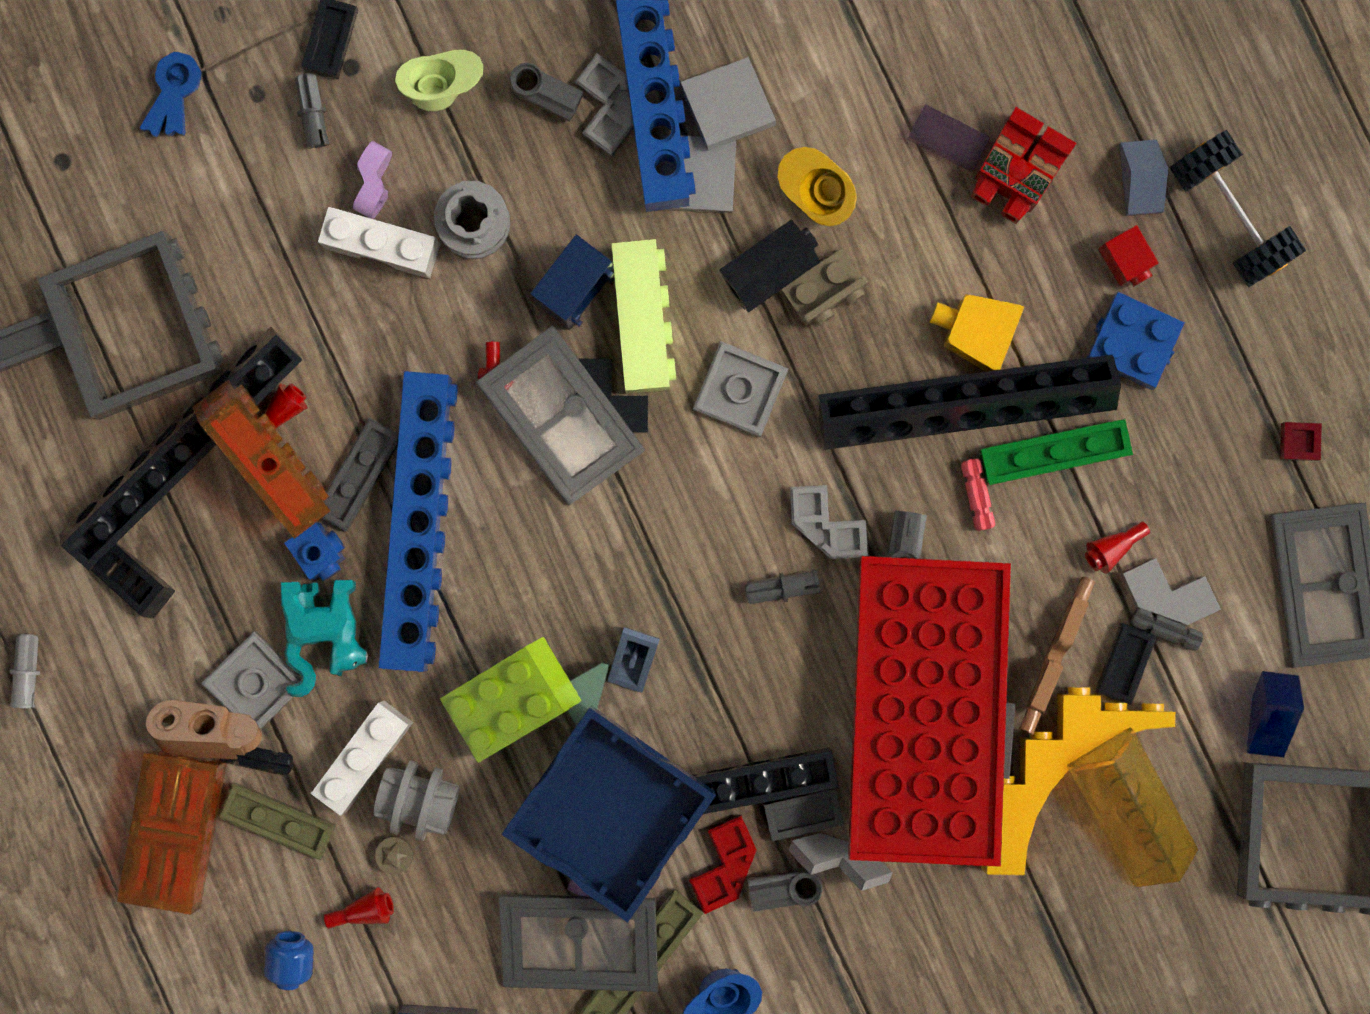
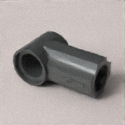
M521 63L511 72V88L518 100L526 103L530 102L568 122L571 121L584 92L542 72L536 65L531 63ZM523 75H531L536 78L537 85L534 89L525 91L518 87L517 81Z
M895 510L887 557L920 559L927 515Z
M804 867L791 872L748 878L753 912L793 905L810 906L815 904L822 895V878L820 874L810 875ZM802 878H810L816 883L817 887L813 893L803 895L796 890V882Z

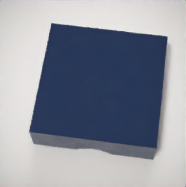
M591 705L501 835L544 865L567 875L584 893L628 923L658 880L662 868L676 848L688 837L716 794L711 788Z

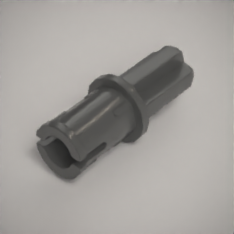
M312 73L300 74L295 77L300 106L297 116L302 119L306 148L312 149L313 146L315 148L328 146L330 143L323 114L326 112V107L321 105L317 78Z
M816 570L787 576L779 573V577L748 582L745 585L746 598L748 603L755 604L778 599L788 602L790 597L813 593L819 594V578Z

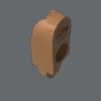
M166 700L153 707L146 718V728L149 735L163 752L171 755H184L185 757L238 759L236 755H245V753L254 750L262 740V732L250 715L229 712L223 706ZM162 722L170 724V726L164 727ZM213 728L209 733L204 734L207 730Z

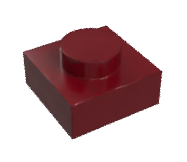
M1281 423L1280 460H1321L1322 423Z

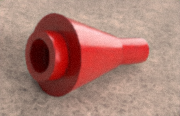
M280 383L263 414V419L256 426L264 439L274 428L280 427L308 408L304 402L307 398L306 395L294 384L290 383L286 386Z
M1141 521L1126 532L1116 533L1088 542L1086 544L1087 552L1085 553L1088 564L1093 570H1100L1108 574L1132 548L1134 543L1150 534V529L1145 522Z
M377 887L346 906L345 909L325 914L324 922L328 929L347 923L388 924L390 915L394 913L393 901L389 893H384L381 888Z

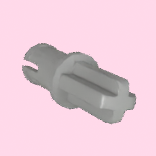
M19 634L16 637L14 669L9 671L10 674H13L10 707L35 708L36 675H40V671L36 670L39 641L36 635Z

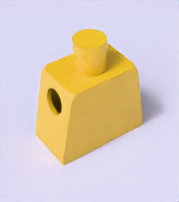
M965 294L961 298L957 309L937 302L930 323L949 330L943 345L945 348L985 372L1000 370L1024 306Z

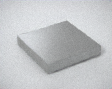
M749 57L681 81V90L707 151L776 126V119Z
M663 135V139L669 137V135ZM688 136L691 158L684 159L686 173L693 172L696 194L689 195L690 206L665 210L732 213L736 141L707 151L702 137ZM668 161L662 162L661 175L669 176L675 172L676 166Z
M720 341L693 410L761 437L788 368Z
M254 631L201 684L229 712L250 715L261 730L294 698L288 695L286 688L289 685L299 683L301 676L287 665L286 661L257 631Z

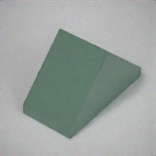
M602 662L570 680L582 700L568 710L576 726L591 705L598 709L610 664Z

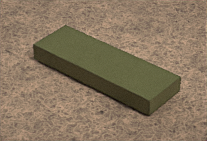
M235 782L231 784L217 817L318 860L323 858L336 827V824Z

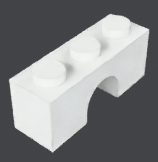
M332 207L327 209L318 243L326 250L358 259L360 257L373 259L388 264L397 270L428 279L431 278L440 243L434 236Z
M378 702L311 794L340 816L348 812L368 785L373 773L387 755L394 750L414 722L387 702Z

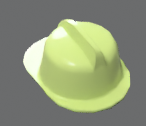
M463 49L452 50L407 61L396 72L395 83L398 90L406 97L411 98L414 105L426 111L436 112L451 106L459 94L475 86L483 75L484 66L480 57L474 52Z

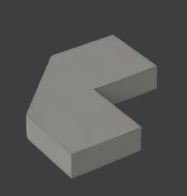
M597 53L575 81L576 86L603 105L582 132V135L612 157L634 128L626 74Z
M827 485L790 487L792 525L828 558L839 559L868 556L866 520L829 522Z
M1156 558L1120 574L1137 608L1145 609L1175 622L1189 625L1221 610L1205 576H1201L1171 590Z
M822 833L793 840L788 850L810 875L840 867L861 891L888 883L893 874L883 862L849 860V842Z

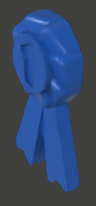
M172 52L158 62L155 80L162 91L141 124L140 129L142 131H150L157 138L166 119V135L173 136L175 133H178L181 136H185L184 98L198 90L202 74L201 69L192 56L180 52Z

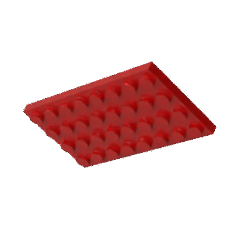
M860 557L848 844L849 860L1001 867L1011 563Z

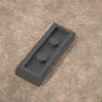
M369 418L314 514L348 532L397 448L399 434Z

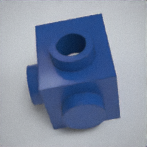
M313 522L284 543L309 580H316L319 577L322 581L329 579L341 570L338 564L346 559L341 553L345 546L333 530L328 533L319 522Z

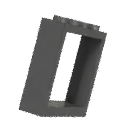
M164 231L38 279L89 415L92 418L104 419L223 372L220 362L224 361L221 355L222 350L216 340L211 341L207 328L211 327L209 316L203 306L198 307L194 294L198 293L196 282L190 272L185 273L180 261L185 258L184 251L180 248L177 238L172 239ZM159 250L201 362L107 398L65 285Z
M1244 762L1237 895L1245 900H1249V906L1271 908V902H1283L1287 909L1308 910L1309 904L1322 905L1323 911L1345 913L1346 907L1360 908L1359 913L1370 915V895L1258 887L1264 781L1370 788V770Z

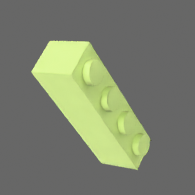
M656 239L612 243L626 394L670 390L669 381L676 380L675 359H667L666 344H673L671 322L663 321L662 308L669 307L668 285L660 286L659 271H666L664 249H657Z

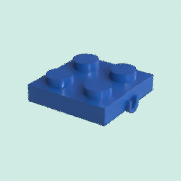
M1117 292L1105 317L1100 318L1094 331L1097 332V335L1087 358L1113 354L1120 376L1150 390H1154L1158 385L1165 366L1171 362L1170 358L1175 353L1172 350L1185 322Z

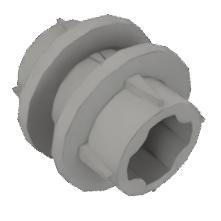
M462 181L449 187L440 196L434 210V223L440 239L454 254L466 259H482L496 253L506 242L510 231V214L502 196L492 186L480 181ZM479 208L488 217L481 222L479 230L466 232L458 223L464 219L466 211Z
M409 761L406 770L386 768L376 796L373 811L374 817L391 822L390 833L395 835L399 834L403 823L417 826L415 840L421 842L425 840L427 832L441 835L447 834L456 808L460 787L442 780L443 769L434 768L430 779L417 776L418 762Z

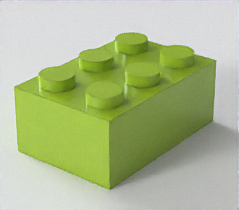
M544 637L525 646L440 698L478 763L582 701Z

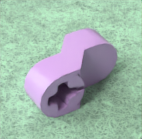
M374 141L369 143L357 163V170L360 171L364 184L353 204V210L370 219H374L379 214L388 198V190L384 188L381 177L392 157V151Z

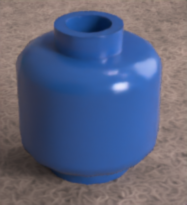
M284 931L278 933L265 947V977L271 983L276 984L277 988L281 990L297 989L299 985L307 982L312 977L313 944L300 932Z

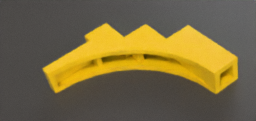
M1068 687V694H1057V738H1053V731H1034V735H1030V737H1020V782H1015V775H1010V779L1004 778L1001 867L982 866V870L987 875H1025L1027 848L1036 818L1050 792L1068 770L1093 750L1118 737L1146 729L1175 727L1176 712L1164 710V703H1142V710L1127 709V703L1105 702V709H1101V696L1090 694V687Z

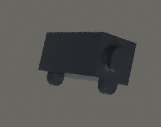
M791 219L719 269L741 307L749 313L820 263L814 249L818 246V243L808 228L805 227L801 230Z

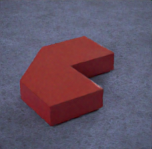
M742 815L708 829L722 864L689 879L704 914L739 899L746 876L757 851Z

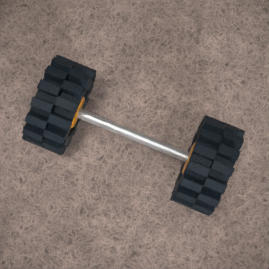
M1225 130L1188 152L1187 155L1169 168L1185 192L1212 176L1257 245L1256 248L1232 263L1249 288L1265 277H1269L1287 266V263L1304 253L1306 249L1291 226L1265 242L1262 240L1218 173L1243 155L1229 132Z

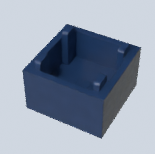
M576 234L530 293L534 303L569 330L574 324L580 328L583 322L579 319L606 282L610 285H613L615 279L612 278L614 275L612 261Z

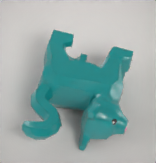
M335 580L329 607H315L314 597L320 593L319 583L303 584L301 587L300 582H281V606L286 619L287 643L284 651L287 665L301 676L299 683L287 686L286 691L288 695L302 697L309 694L315 686L316 674L313 667L300 657L299 654L303 646L321 642H332L333 646L329 662L330 674L342 676L343 671L354 670L356 667L367 662V651L360 647L355 639L357 621L349 602V595L356 589V581Z

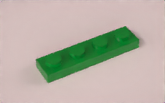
M1126 419L979 450L987 486L1133 455Z

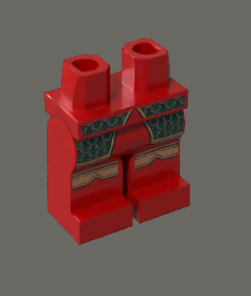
M1015 107L975 176L974 179L977 182L971 195L973 199L986 206L990 204L996 192L1009 199L1000 214L1014 224H1017L1028 211L1031 212L1035 208L1064 161L1077 144L1048 126L1027 160L1023 157L1044 123L1018 107Z

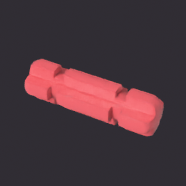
M978 458L963 461L961 469L963 477L967 478L965 487L970 509L975 513V516L972 517L974 527L977 531L991 529L995 527L993 512L990 513L989 511L991 502L986 480L981 476V473H984L982 462Z

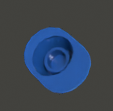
M717 969L710 972L703 979L699 987V994L686 1005L682 1014H753L762 1001V990L754 978L741 974L737 969Z

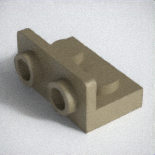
M841 248L784 287L781 293L804 327L812 322L818 327L834 316L831 309L842 302L849 306L864 296L865 293L862 289L867 285L868 281L865 276H860Z

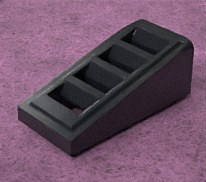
M118 543L91 569L99 579L143 617L154 618L175 592L163 579ZM121 558L123 560L122 564L111 576L108 572ZM132 568L134 571L122 585L120 583L121 580ZM143 578L145 582L142 584V586L138 589V591L135 594L132 593L134 588Z

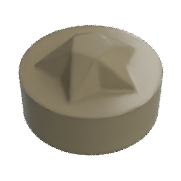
M390 836L384 839L375 851V861L378 867L383 872L393 875L405 871L411 865L414 856L413 848L409 841L400 836Z

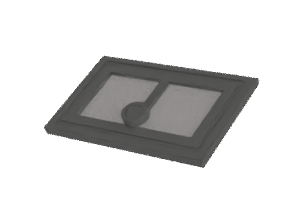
M553 325L475 382L568 506L645 451L643 445Z
M1366 502L1270 515L1291 668L1370 658V528Z
M501 894L499 896L503 987L658 992L655 898H645L627 923L590 896Z

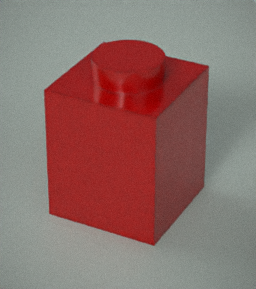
M1137 225L1098 248L1119 286L1130 281L1133 287L1152 277L1150 269L1159 264Z

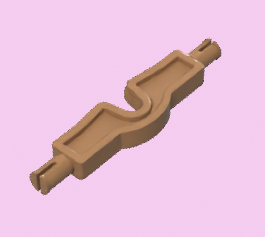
M1083 576L1080 578L1081 580L1076 592L1067 605L1058 630L1045 655L1039 676L1026 705L1027 711L1019 727V730L1027 734L1034 735L1041 713L1045 712L1063 670L1061 665L1062 659L1074 643L1089 605L1087 601L1096 583L1090 578Z

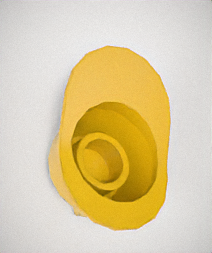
M795 148L784 155L778 166L777 177L780 188L809 218L820 225L834 226L843 223L850 217L855 209L857 196L854 184L846 171L815 148Z

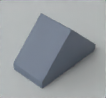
M1157 139L1121 142L1119 147L1126 216L1163 213L1168 166Z
M624 627L607 682L642 693L660 638Z

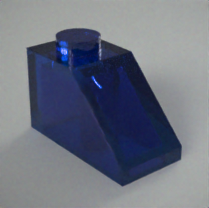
M1262 671L1252 696L1247 753L1284 758L1304 711L1299 675Z

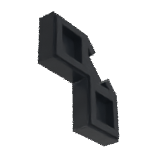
M578 358L633 433H648V396L612 395V359Z

